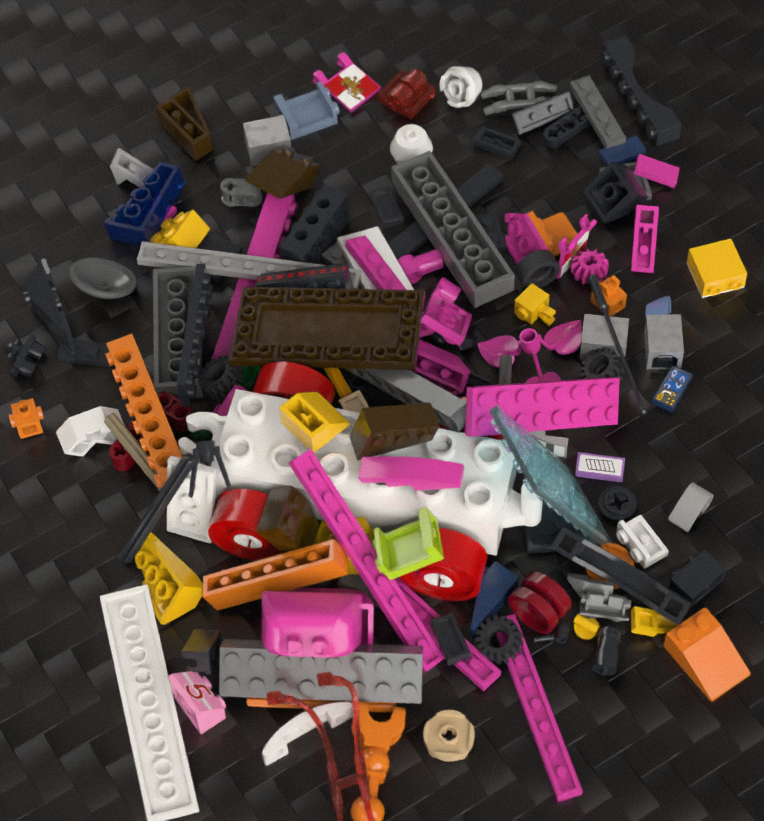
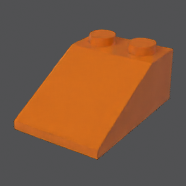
M706 607L666 633L664 647L711 702L751 674L722 626Z

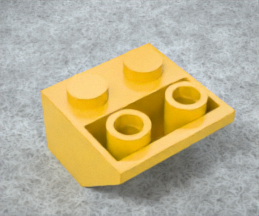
M194 210L186 213L181 212L173 219H166L161 224L162 229L160 232L156 233L150 241L151 243L197 248L210 228Z
M318 392L297 393L279 407L281 423L304 446L311 449L313 453L350 425V422Z

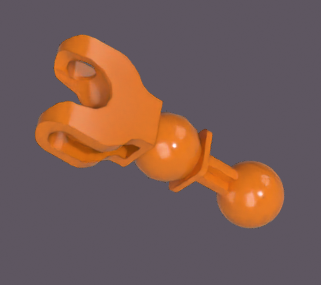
M358 700L355 705L351 731L361 744V753L357 760L360 771L358 780L364 782L362 796L354 801L351 808V815L354 821H382L384 817V806L377 798L378 786L383 784L386 772L390 766L387 755L389 747L400 739L405 727L406 710L404 707L395 706L390 720L379 723L370 717L368 702Z

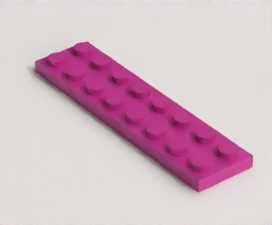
M605 377L467 387L465 436L475 437L618 424L620 378Z

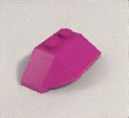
M419 339L416 369L410 371L453 395L463 393L471 372L458 356Z

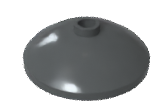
M80 259L72 264L69 272L70 279L78 289L99 299L125 297L132 293L136 286V277L128 268L107 259Z

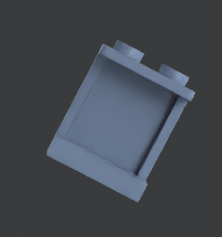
M321 81L316 82L317 89L315 91L287 101L284 100L282 94L274 96L275 111L278 116L284 115L291 140L338 123L337 114H339V108L336 102L331 101L329 89L327 87L324 88Z

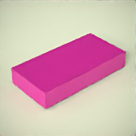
M639 154L633 174L674 188L680 168Z

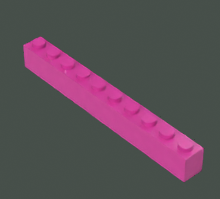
M267 193L247 255L281 259L280 243L283 238H286V234L290 233L292 228L291 219L292 216H296L298 203H295L294 194L280 199ZM238 279L212 359L215 358L217 360L218 356L224 357V355L230 357L243 287H255L258 280Z

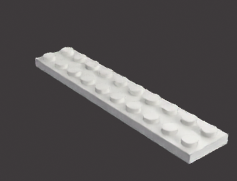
M148 585L102 595L100 600L147 820L166 821L199 812L198 803L168 679L167 667Z

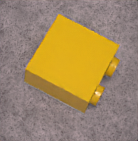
M732 239L689 249L687 265L702 298L744 288L747 272Z

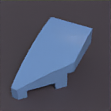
M670 296L662 297L646 305V315H670L671 313Z

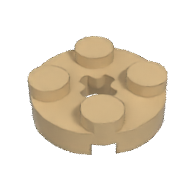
M440 711L431 720L429 719L425 725L424 743L432 757L442 761H456L466 758L468 752L473 747L474 727L465 718V715L458 711ZM449 730L452 731V735L456 736L451 741H447L446 738L442 737Z

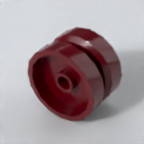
M535 571L530 572L521 582V587L516 588L508 597V604L516 617L532 630L541 634L551 633L558 624V618L564 617L572 606L570 597L556 581L545 574Z

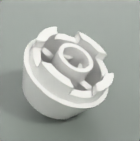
M454 66L449 68L445 75L441 77L440 90L441 92L444 91L449 99L447 103L457 108L467 107L474 102L481 92L482 80L478 72L473 68Z
M417 125L401 127L390 145L391 154L398 164L429 150L432 153L433 150L432 142L422 127Z

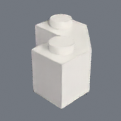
M99 406L68 418L56 431L64 453L84 456L96 442L112 445L117 438L106 426L104 420L108 415L114 413L124 424L119 410Z

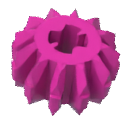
M586 248L585 253L578 251L577 255L573 256L571 262V272L574 275L575 281L582 280L584 285L587 282V278L592 275H597L599 281L606 278L609 263L605 259L604 253L597 254V249L592 252L588 248Z

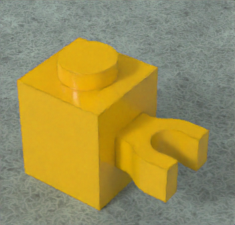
M533 283L515 299L514 313L519 319L525 320L531 325L540 317L544 323L550 326L555 321L553 316L556 314V311L549 307L550 295Z

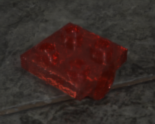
M402 69L377 95V101L412 119L436 94V87L427 83L426 76L420 70L412 69L408 73Z

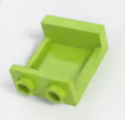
M427 506L418 510V521L388 533H383L379 527L374 529L375 538L372 542L378 557L375 559V563L379 572H383L390 580L444 559L438 520Z

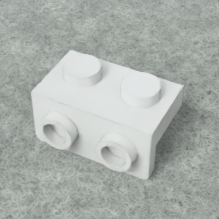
M642 515L627 523L624 520L618 522L616 532L618 540L621 544H625L628 547L633 560L636 563L639 562L644 569L668 556L669 550Z

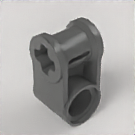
M228 178L221 182L220 188L223 192L221 201L225 206L254 207L261 204L262 189L246 182L245 178Z

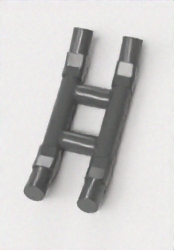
M544 81L492 86L490 89L481 91L482 98L487 99L492 96L505 94L506 100L484 107V113L487 116L495 112L529 107L548 99L546 97H537L535 99L534 91L555 93L557 87ZM526 92L527 99L514 100L513 93Z

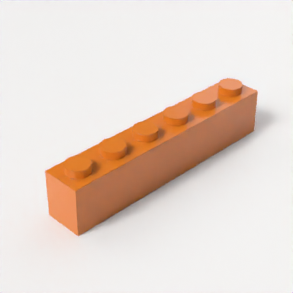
M333 539L205 575L203 579V598L218 611L261 599L264 591L287 592L348 575V556L343 548Z

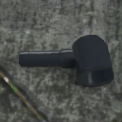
M558 625L556 626L555 634L534 636V641L536 643L551 640L559 644H565L569 637L568 627Z

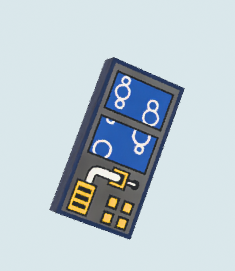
M672 365L654 395L652 404L673 413L691 382L693 374Z

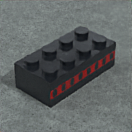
M348 263L262 273L255 284V287L354 289Z

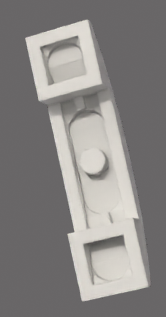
M338 702L318 706L287 722L272 736L263 749L262 755L265 765L267 766L287 755L288 742L318 725L328 721L331 728H334L352 718V704L350 702Z

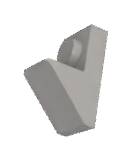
M120 148L116 150L110 165L118 185L127 179L143 190L149 186L154 173V169Z

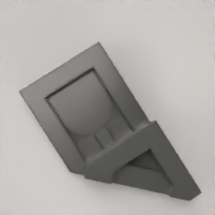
M567 573L568 581L580 598L581 594H586L587 591L604 594L603 602L608 603L609 595L613 594V582L590 580L588 575Z

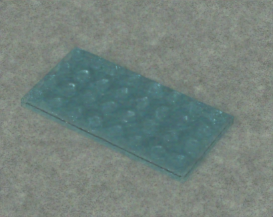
M498 405L489 410L493 417L491 424L498 433H502L504 437L502 444L509 453L512 452L515 459L512 462L516 469L525 475L526 479L523 482L530 493L534 492L540 501L544 500L550 509L553 507L559 516L563 515L568 523L571 522L576 530L580 529L585 537L589 536L590 540L594 543H598L601 546L604 543H612L571 469Z

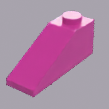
M636 206L631 271L654 273L658 206Z

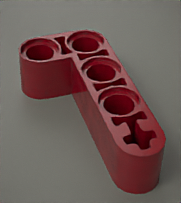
M167 392L157 393L161 406H166L162 408L170 427L179 432L189 431L186 418L192 414L191 408L181 407L180 399ZM131 422L127 429L135 439H138L137 441L140 444L139 439L143 438L142 434H136ZM118 439L111 445L109 454L113 467L118 471L129 470L136 461Z

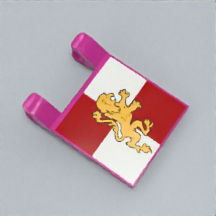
M342 52L337 56L339 59L337 64L344 69L329 80L320 70H317L313 73L315 77L313 78V83L316 85V82L321 81L324 88L327 87L329 89L330 95L349 112H352L380 91L381 87L359 69L346 53Z
M587 214L579 221L582 230L569 244L566 241V237L558 243L561 255L559 260L560 272L557 278H560L568 270L573 256H576L578 251H585L589 232L597 223L595 219L592 222L589 221Z

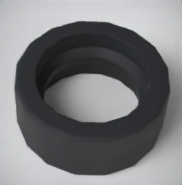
M545 249L528 254L515 268V275L524 289H527L532 283L539 288H543L550 284L560 272V265L550 251Z

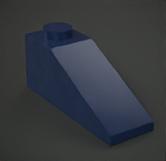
M496 561L491 567L487 566L484 570L471 623L470 638L475 640V637H478L476 634L477 629L481 630L479 625L481 623L486 625L488 622L485 619L488 617L492 620L493 616L500 611L508 601V597L519 585V577Z

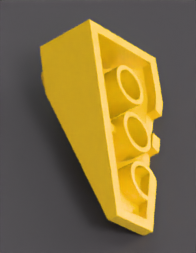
M151 532L134 558L137 568L142 569L145 578L142 584L148 585L154 615L161 624L165 625L197 606L203 596V583L182 560Z

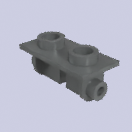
M588 591L586 594H581V602H579L580 615L592 619L598 617L609 618L615 622L629 621L628 609L631 607V600L627 599L626 596L609 595L608 603L603 602L604 594Z

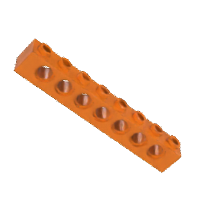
M133 334L106 343L109 352L105 354L109 365H115L116 369L112 370L116 383H122V386L119 387L123 400L128 399L129 403L125 404L130 417L135 416L136 418L135 421H132L136 434H142L143 438L139 439L144 452L149 451L150 456H147L146 459L150 469H156L157 474L153 476L157 487L161 488L167 481V461L169 457L182 458V455Z

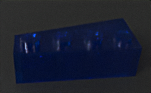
M160 162L143 180L144 184L137 190L134 189L130 194L131 198L124 205L120 204L116 209L117 213L112 218L108 217L104 222L110 239L141 246L142 242L151 243L150 239L160 229L161 224L185 184L180 166Z

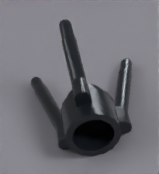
M215 441L197 442L196 448H193V457L196 458V463L191 470L189 497L192 498L194 496L198 459H200V463L210 466L209 462H213L214 457H216L226 487L230 488L231 483L220 454V446H215Z

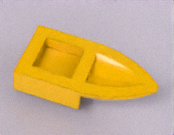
M636 606L630 610L632 633L654 637L657 633H668L678 626L655 610Z

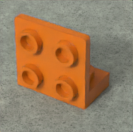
M533 211L526 213L543 239L548 251L554 257L561 255L558 243L564 237L567 238L566 241L569 244L578 235L563 212L543 220L537 218Z

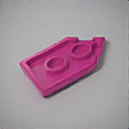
M505 213V222H508V235H505V242L516 264L532 252L548 250L528 214Z

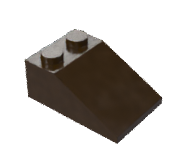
M283 146L273 150L245 177V181L282 199L312 188L320 164L314 162L310 156L300 155L295 152V149Z
M291 485L270 490L256 532L280 552L287 553L313 545L320 526L308 499Z

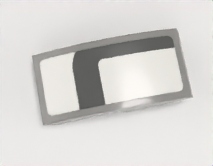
M546 430L522 432L521 441L528 446L549 455L566 458L568 438L545 435Z

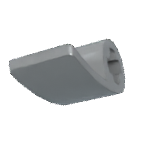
M692 482L670 514L669 521L684 531L689 532L699 513H703L708 508L714 495Z

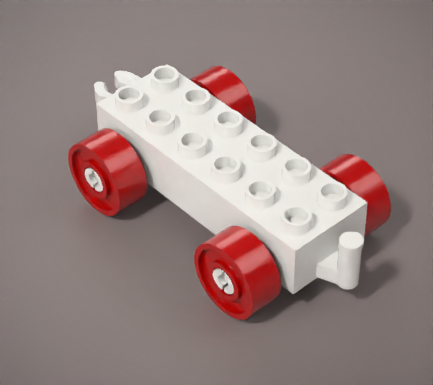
M290 362L267 364L260 369L253 392L236 389L227 416H219L210 412H197L188 415L186 418L189 431L209 430L213 434L211 441H215V446H220V454L231 487H226L216 457H214V461L209 462L211 467L216 468L215 499H218L208 529V535L215 545L231 555L255 562L283 554L256 532L270 490L292 485L308 499L316 519H324L289 465V462L309 449L281 423L279 407L297 393L318 392L332 405L335 389L325 376L314 369ZM461 397L460 399L466 401L467 397ZM335 408L350 422V425L314 454L354 517H365L373 531L379 527L382 532H390L418 521V510L426 506L438 520L444 559L400 576L401 581L412 590L439 600L465 601L477 596L483 579L487 554L497 555L503 528L521 525L533 527L541 521L542 503L545 494L543 484L538 480L530 479V481L523 484L521 494L512 490L517 470L518 443H515L517 433L470 437L465 436L466 426L459 432H456L438 423L439 428L432 441L373 456L437 459L462 463L465 466L461 488L415 491L412 486L388 487L385 482L361 483L358 476L362 460L357 461L349 437L360 413ZM186 437L179 439L180 452L183 455L190 453L193 456V448H196V444Z

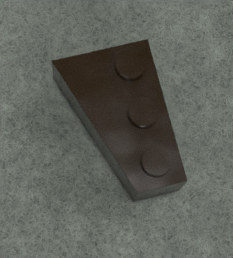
M190 86L155 106L158 123L195 161L213 150L210 132L192 95Z
M431 402L362 408L349 437L358 461L362 460V457H373L432 441L439 428V424Z

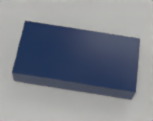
M637 135L626 139L624 144L608 149H600L598 155L607 167L612 161L624 164L637 159L639 154L646 155L647 150Z

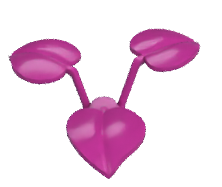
M576 320L556 326L546 333L544 340L540 334H537L536 330L529 328L520 333L519 341L508 335L498 336L478 343V348L483 359L495 368H499L501 355H511L513 364L515 356L520 355L523 349L525 353L532 355L538 376L528 379L526 383L561 381L555 372H548L542 375L536 353L540 350V343L549 351L555 349L561 355L575 352L580 347L582 341L581 320Z

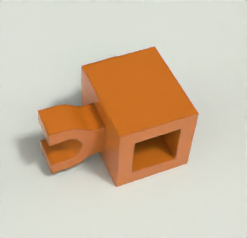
M614 275L611 279L608 277L602 282L599 281L608 305L607 312L610 317L625 308L627 294L619 287L620 280ZM592 292L591 302L599 309L594 294Z

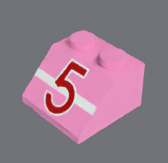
M191 671L168 676L174 699L200 734H203L226 718L224 711L226 704L219 695L214 696L211 691L212 686L205 676L201 678L197 672Z

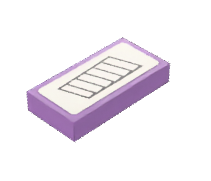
M578 452L575 477L622 482L625 458Z

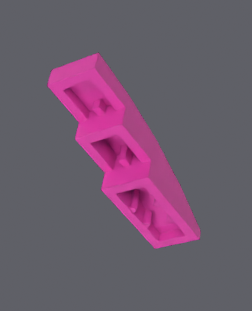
M362 457L358 479L361 483L385 482L388 487L412 486L415 491L461 488L465 466L462 463L416 457Z

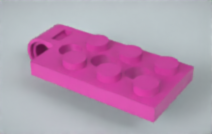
M442 277L429 298L422 316V323L427 330L431 332L436 331L441 334L446 342L460 346L465 339L472 315L454 304L461 288Z

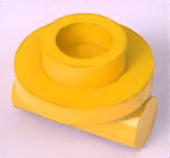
M577 614L574 619V631L578 637L588 640L597 635L600 625H598L596 619L587 618L580 614Z

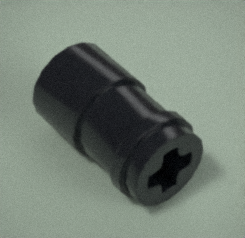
M602 627L597 633V647L594 652L592 670L602 676L614 675L617 672L621 632L613 627Z

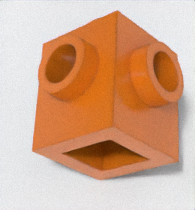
M33 398L10 404L13 412L9 414L12 428L17 427L20 439L43 433L40 420L44 419L41 406H35Z

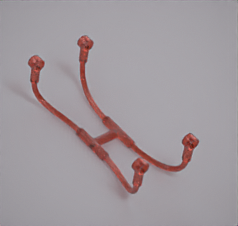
M322 672L316 675L318 686H346L352 698L356 753L354 754L357 773L341 779L338 776L337 763L334 762L328 735L315 711L307 703L294 698L292 695L282 694L281 691L267 693L268 705H298L310 715L316 724L327 755V771L333 809L336 810L337 821H343L342 809L344 806L341 789L359 784L361 800L364 802L368 821H375L370 804L371 794L365 757L361 749L359 700L354 685L342 676L332 675V672Z

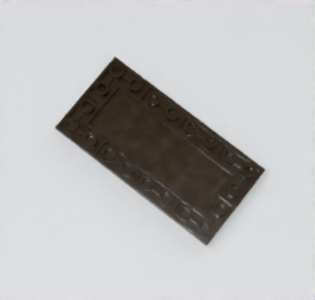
M243 287L229 363L231 366H265L274 362H290L310 368L415 370L425 292L424 290Z

